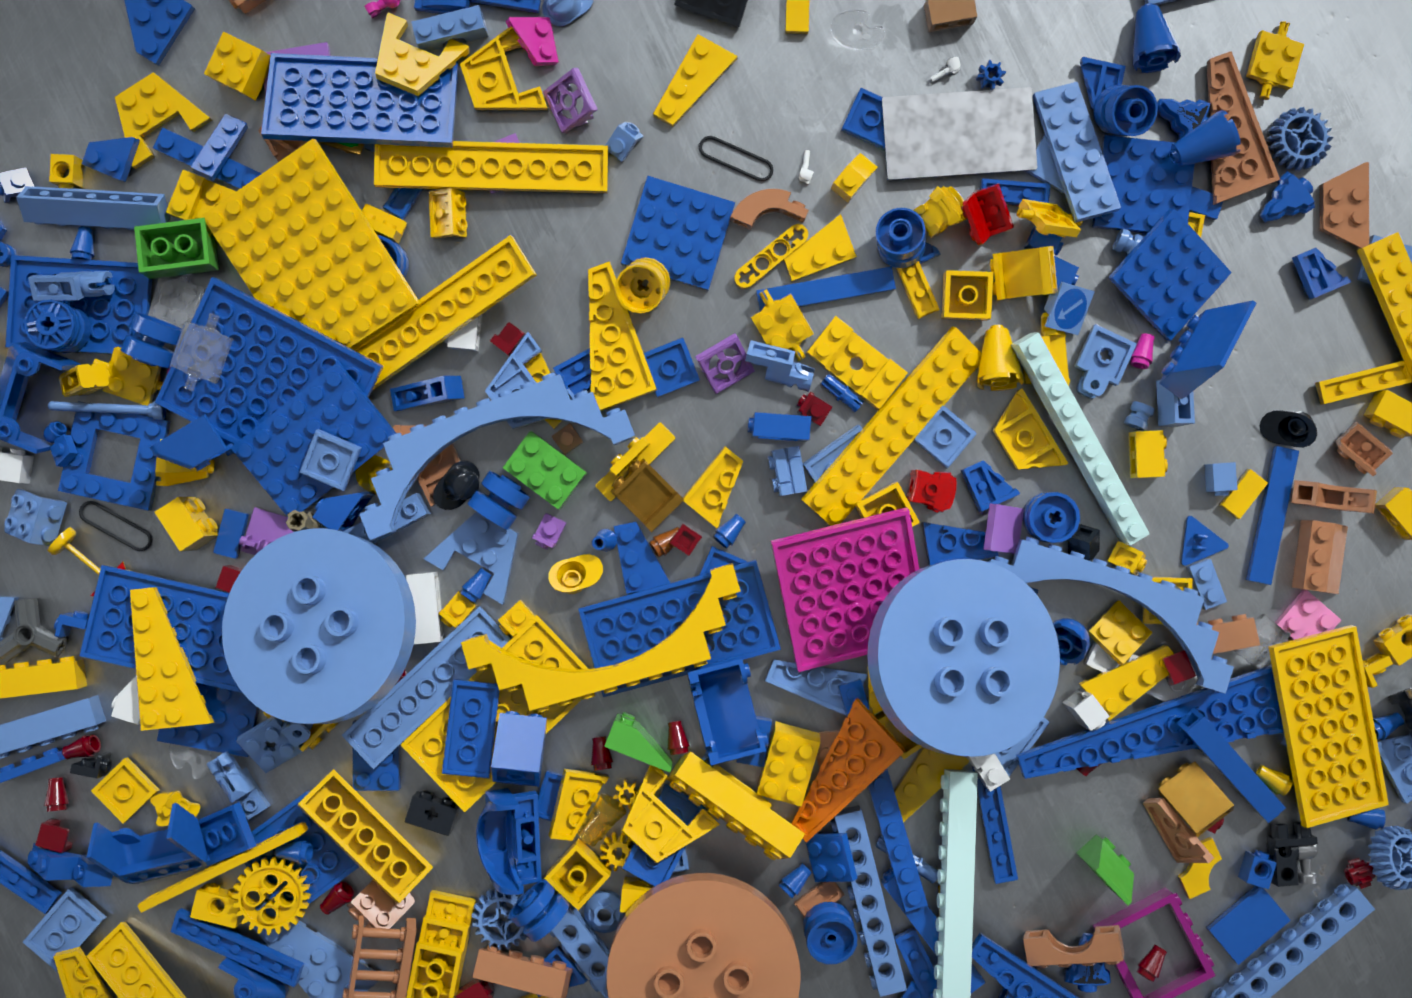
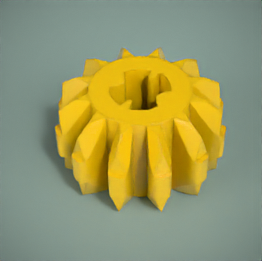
M612 832V839L606 836L604 838L605 844L600 846V850L604 852L600 855V859H608L605 866L608 868L613 864L614 872L618 870V866L622 868L634 843L631 844V839H625L623 832H621L620 837L617 836L616 832ZM617 847L622 848L621 855L616 854Z

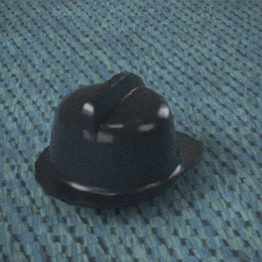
M1273 410L1266 413L1261 418L1259 424L1263 437L1272 443L1305 448L1310 446L1317 437L1316 423H1314L1309 414L1303 411Z
M459 461L453 464L437 483L433 491V499L439 508L444 510L456 509L466 500L470 499L475 491H478L480 474L474 463Z

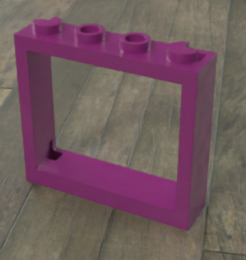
M1166 887L1095 923L1093 927L1120 925L1121 929L1169 904L1201 967L1143 996L1123 959L1120 963L1115 964L1114 967L1130 998H1174L1216 976L1212 969L1214 967L1212 959L1207 953L1204 954L1201 948L1204 946L1201 938L1197 933H1193L1191 929L1193 923L1186 912L1183 913L1180 908L1182 905L1181 899L1176 892L1172 893Z

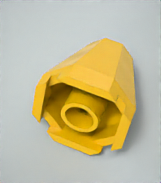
M156 457L155 474L156 477H161V481H156V486H173L208 478L209 473L213 474L214 460H209L210 465L197 471L195 468L190 470Z

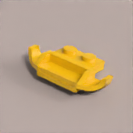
M1047 312L1042 313L1040 323L1041 337L1069 386L1066 334L1064 331L1045 327L1049 314ZM1023 368L1024 385L1032 384Z

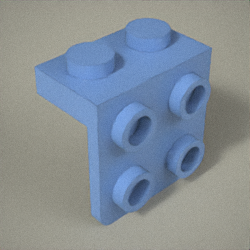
M17 489L11 499V508L4 523V531L27 543L50 546L58 536L67 502L40 497L23 489Z

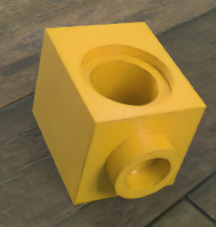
M51 154L49 182L57 185L58 188H83V160L75 155ZM69 169V175L64 178L65 171Z

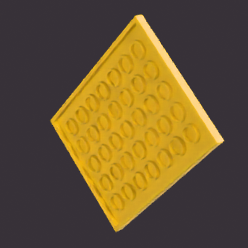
M311 139L201 216L205 218L207 226L255 299L348 348H352L420 303L316 139Z

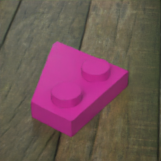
M509 17L506 20L507 26L509 28L512 27L518 35L519 39L517 41L527 51L528 57L534 66H552L559 62L550 17Z

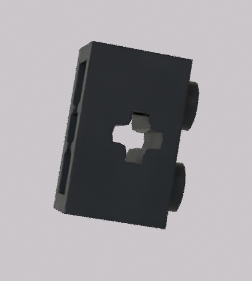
M417 791L412 796L404 822L449 836L453 831L460 807L449 797L441 799L435 797L434 793L430 791ZM432 807L435 808L437 813L435 816L432 815V810H430Z

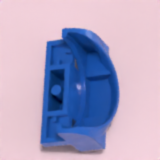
M508 788L485 791L486 805L479 816L476 827V842L481 862L492 884L499 893L506 895L524 894L523 885L542 880L538 794L536 791L512 794Z

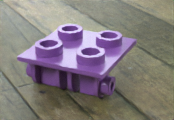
M254 507L246 535L242 536L239 541V545H242L241 551L256 555L276 539L293 533L286 524L288 517Z

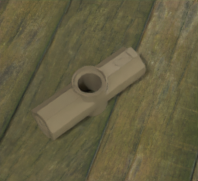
M293 510L288 514L286 524L293 532L324 528L320 522L313 518L314 514L312 512L306 514L303 511Z

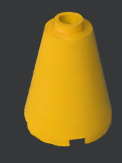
M992 325L985 332L977 376V387L985 390L984 386H990L991 391H1003L1017 388L1018 382L1021 385L1024 384V377L1018 358L1011 347L1013 342L1009 330L1004 328L1003 325Z

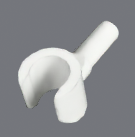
M953 57L946 61L948 68L930 77L932 82L945 75L958 73L961 66L959 58Z
M809 150L804 151V160L799 174V180L806 184L810 183L814 173L807 169L810 158Z

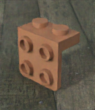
M372 880L346 906L349 908L348 913L356 921H358L359 915L364 916L366 928L390 929L415 903V899L409 893L400 903H396Z

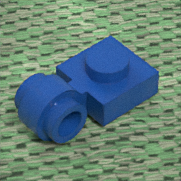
M56 421L51 422L44 429L43 436L46 441L54 443L50 450L56 466L66 467L78 452L72 436L66 435V426L62 422Z

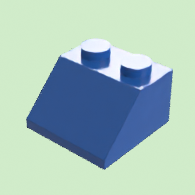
M370 491L321 499L314 508L316 512L313 518L328 529L343 532L352 527L360 516L359 514L362 513L364 507L367 506L375 494Z

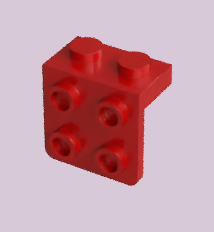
M999 183L973 192L963 201V206L961 207L965 219H968L971 226L969 229L970 236L973 241H976L978 246L984 244L990 236L1014 227Z

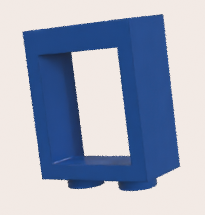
M755 412L753 418L749 417L748 433H752L751 438L798 442L810 440L811 416Z

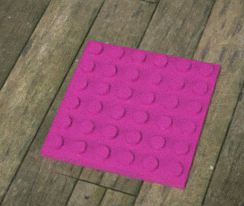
M907 507L771 541L798 672L868 654L870 630L876 613L885 597L901 580L919 570L910 511Z

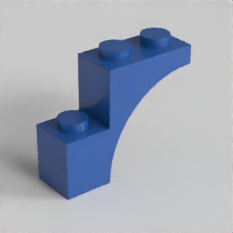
M1034 226L1024 249L1053 246L1054 254L1058 255L1063 246V242H1061L1062 237L1055 234L1043 235ZM1054 256L1057 290L1061 282L1075 285L1079 277L1076 274L1079 267Z
M33 843L32 851L28 854V864L45 881L75 880L82 887L111 886L113 875L87 859V855L68 852L60 853L35 846L36 843Z

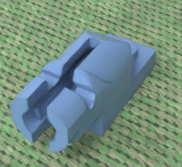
M109 271L61 272L57 275H33L28 277L33 301L50 299L79 300L83 297L111 295L114 292V285L96 287V283H102L105 281V278L113 277Z
M750 341L745 361L755 365L767 366L765 380L784 384L791 388L794 384H797L799 390L810 391L815 368L793 362L795 351Z
M228 751L206 764L212 775L216 777L217 783L223 789L230 802L237 801V803H241L248 820L271 806L247 767L241 769L235 758Z

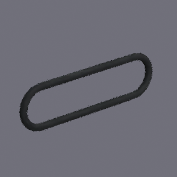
M706 136L699 143V151L704 157L755 180L767 181L773 175L774 169L770 161L715 136ZM707 139L720 142L765 162L770 167V173L765 178L757 177L704 153L702 145Z
M87 501L80 506L79 516L85 523L136 551H145L151 546L152 537L150 533L97 502ZM88 504L95 505L147 535L148 544L143 548L135 547L87 520L83 516L84 507Z

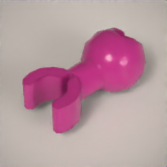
M379 0L377 2H370L364 7L368 14L375 18L386 7L396 8L400 4V0Z

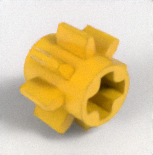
M624 779L622 786L616 784L615 788L619 793L614 794L613 799L619 798V807L624 804L628 805V808L631 809L639 790H636L635 787L637 781L631 784L627 782V779ZM626 789H628L629 793H632L631 798L623 795Z

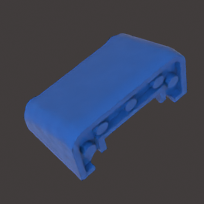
M743 659L688 672L689 686L710 766L765 752V747L769 746L766 732L761 733L747 684V678L751 677L748 663L744 664Z

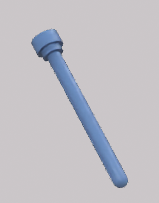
M59 401L48 403V408L52 411L144 414L153 417L154 420H165L166 408L156 404L155 401L149 403V405Z

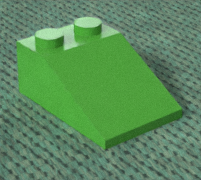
M625 712L622 715L617 713L604 747L671 772L672 758L646 729L635 720L636 717Z
M1096 834L1076 853L1110 890L1124 903L1129 905L1132 902L1134 873L1128 868L1131 863L1122 854L1117 856L1113 851L1116 847L1108 838L1101 839Z

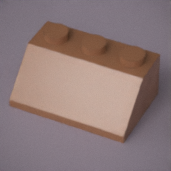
M1301 520L1291 588L1339 594L1348 526L1315 520Z

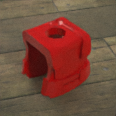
M911 470V478L906 496L909 502L927 505V509L937 513L939 511L943 513L944 510L951 508L957 485L956 478L951 475V472H934L930 474L922 470Z

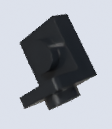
M101 753L97 756L96 760L82 758L81 761L71 765L70 773L96 779L103 777L111 769V753Z

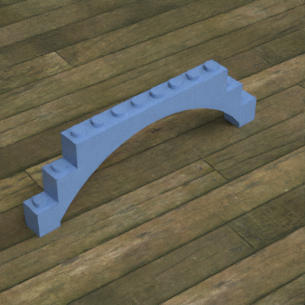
M554 372L543 376V381L536 384L530 381L520 385L521 389L513 393L511 390L498 394L499 398L490 401L487 398L476 403L477 407L468 410L467 407L460 408L454 411V416L446 418L445 415L432 420L433 424L426 427L423 424L410 428V433L403 436L401 433L388 437L389 441L383 443L393 470H390V468L382 469L376 472V477L371 478L381 505L379 506L378 503L364 507L365 512L359 514L369 540H376L396 532L394 524L399 509L419 474L446 447L477 429L498 422L520 418L556 419L594 430L611 439L615 446L636 437L625 410L620 411L619 408L606 412L607 417L603 418L593 392L581 391L574 395L575 399L571 400L562 376L560 374L556 375Z
M1026 537V540L1018 541L1011 565L1008 564V559L995 556L994 560L988 559V562L1007 569L1025 583L1055 579L1077 580L1101 585L1127 596L1155 615L1181 644L1198 678L1196 685L1226 694L1234 667L1227 665L1226 659L1213 656L1211 659L1219 632L1212 630L1213 625L1199 621L1198 625H1196L1205 599L1198 596V591L1186 587L1182 591L1175 588L1176 584L1161 580L1160 584L1152 581V576L1143 573L1135 576L1129 574L1130 569L1116 566L1113 569L1107 567L1108 562L1094 558L1093 562L1084 559L1085 555L1071 551L1069 555L1061 552L1062 548L1049 544L1048 547L1039 545V540Z

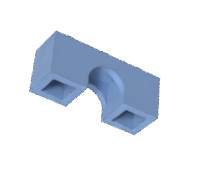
M479 5L411 22L418 47L427 52L444 48L443 43L454 38H463L466 42L489 37Z

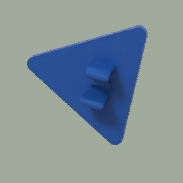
M1193 516L1186 518L1181 564L1183 566L1229 547L1228 543Z

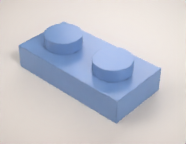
M1205 559L1187 566L1194 588L1198 591V596L1205 598L1202 609L1207 610L1227 602L1211 559Z

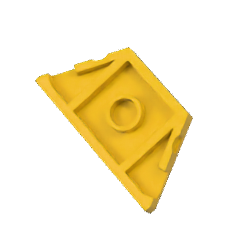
M1023 388L1017 390L993 429L995 436L1016 470L1069 464Z

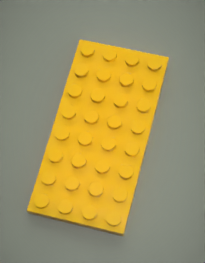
M538 615L502 647V649L515 656L539 665L562 669H589ZM489 664L490 668L477 671L468 681L497 684L492 664ZM522 684L519 685V689L506 692V689L500 690L493 751L500 713L514 711L519 713V715L529 716V714L542 715L544 718H547V734L582 700L581 696L573 698V702L564 706H559V703L552 704L549 710L537 713L536 709L529 711ZM450 697L401 746L446 794L466 812L496 782L492 780L491 770L490 778L442 774L451 702Z
M1349 625L1268 646L1301 826L1310 828L1389 805L1357 627Z

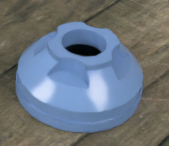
M611 890L595 892L586 902L584 908L585 920L590 928L599 933L615 931L626 914L620 912L621 897ZM607 909L611 913V918L608 921L599 920L597 916L599 910Z

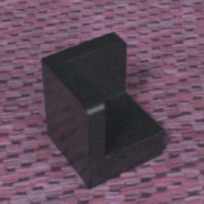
M1079 524L1078 530L1068 539L1069 555L1071 551L1085 555L1084 559L1092 562L1100 550L1099 529Z

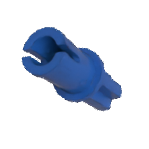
M829 374L821 382L825 389L837 397V401L841 400L853 412H856L861 407L860 404L862 405L864 400L848 389V385L844 386Z

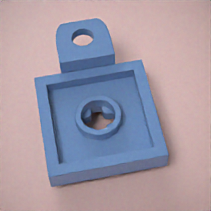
M1096 324L1093 325L1074 366L1084 371L1077 384V393L1093 399L1104 393L1108 383L1114 386L1119 385L1137 343ZM1108 350V355L1111 357L1110 360H1102L1100 352Z
M272 716L238 736L236 742L267 773L302 753L300 748L303 746L302 743L309 739L311 734L309 730L313 724L283 722L281 719ZM266 741L269 743L275 742L276 744L274 747H269L266 745Z

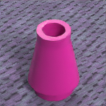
M1146 333L1140 335V339L1130 358L1131 366L1138 369H1148L1149 365L1152 364L1153 342L1155 338L1153 335Z

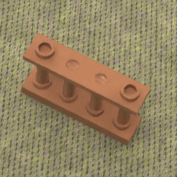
M359 915L358 925L353 924L352 939H355L349 985L348 988L343 989L342 998H406L417 931L416 918H406L405 927H401V929L364 927V916ZM362 937L399 939L402 942V948H397V950L361 949ZM359 959L396 960V963H399V968L394 969V971L357 970ZM356 980L393 981V984H396L395 990H391V992L354 991Z

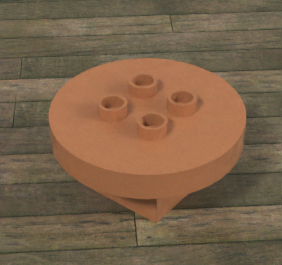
M694 873L674 877L658 884L643 894L630 907L618 925L613 937L607 965L608 997L799 998L800 964L794 937L778 908L764 894L751 885L733 877L714 873Z

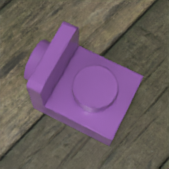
M545 513L536 533L532 537L537 540L535 544L546 550L549 547L554 548L567 523Z

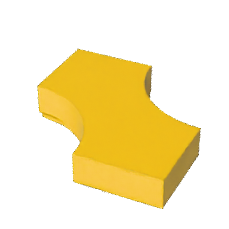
M1211 837L1201 840V843L1212 854L1214 859L1210 863H1189L1186 870L1178 875L1185 894L1189 899L1211 890L1209 886L1211 869L1217 862L1222 860Z

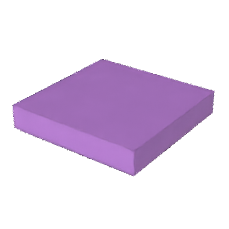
M990 503L984 550L1015 554L1021 535L1023 508Z

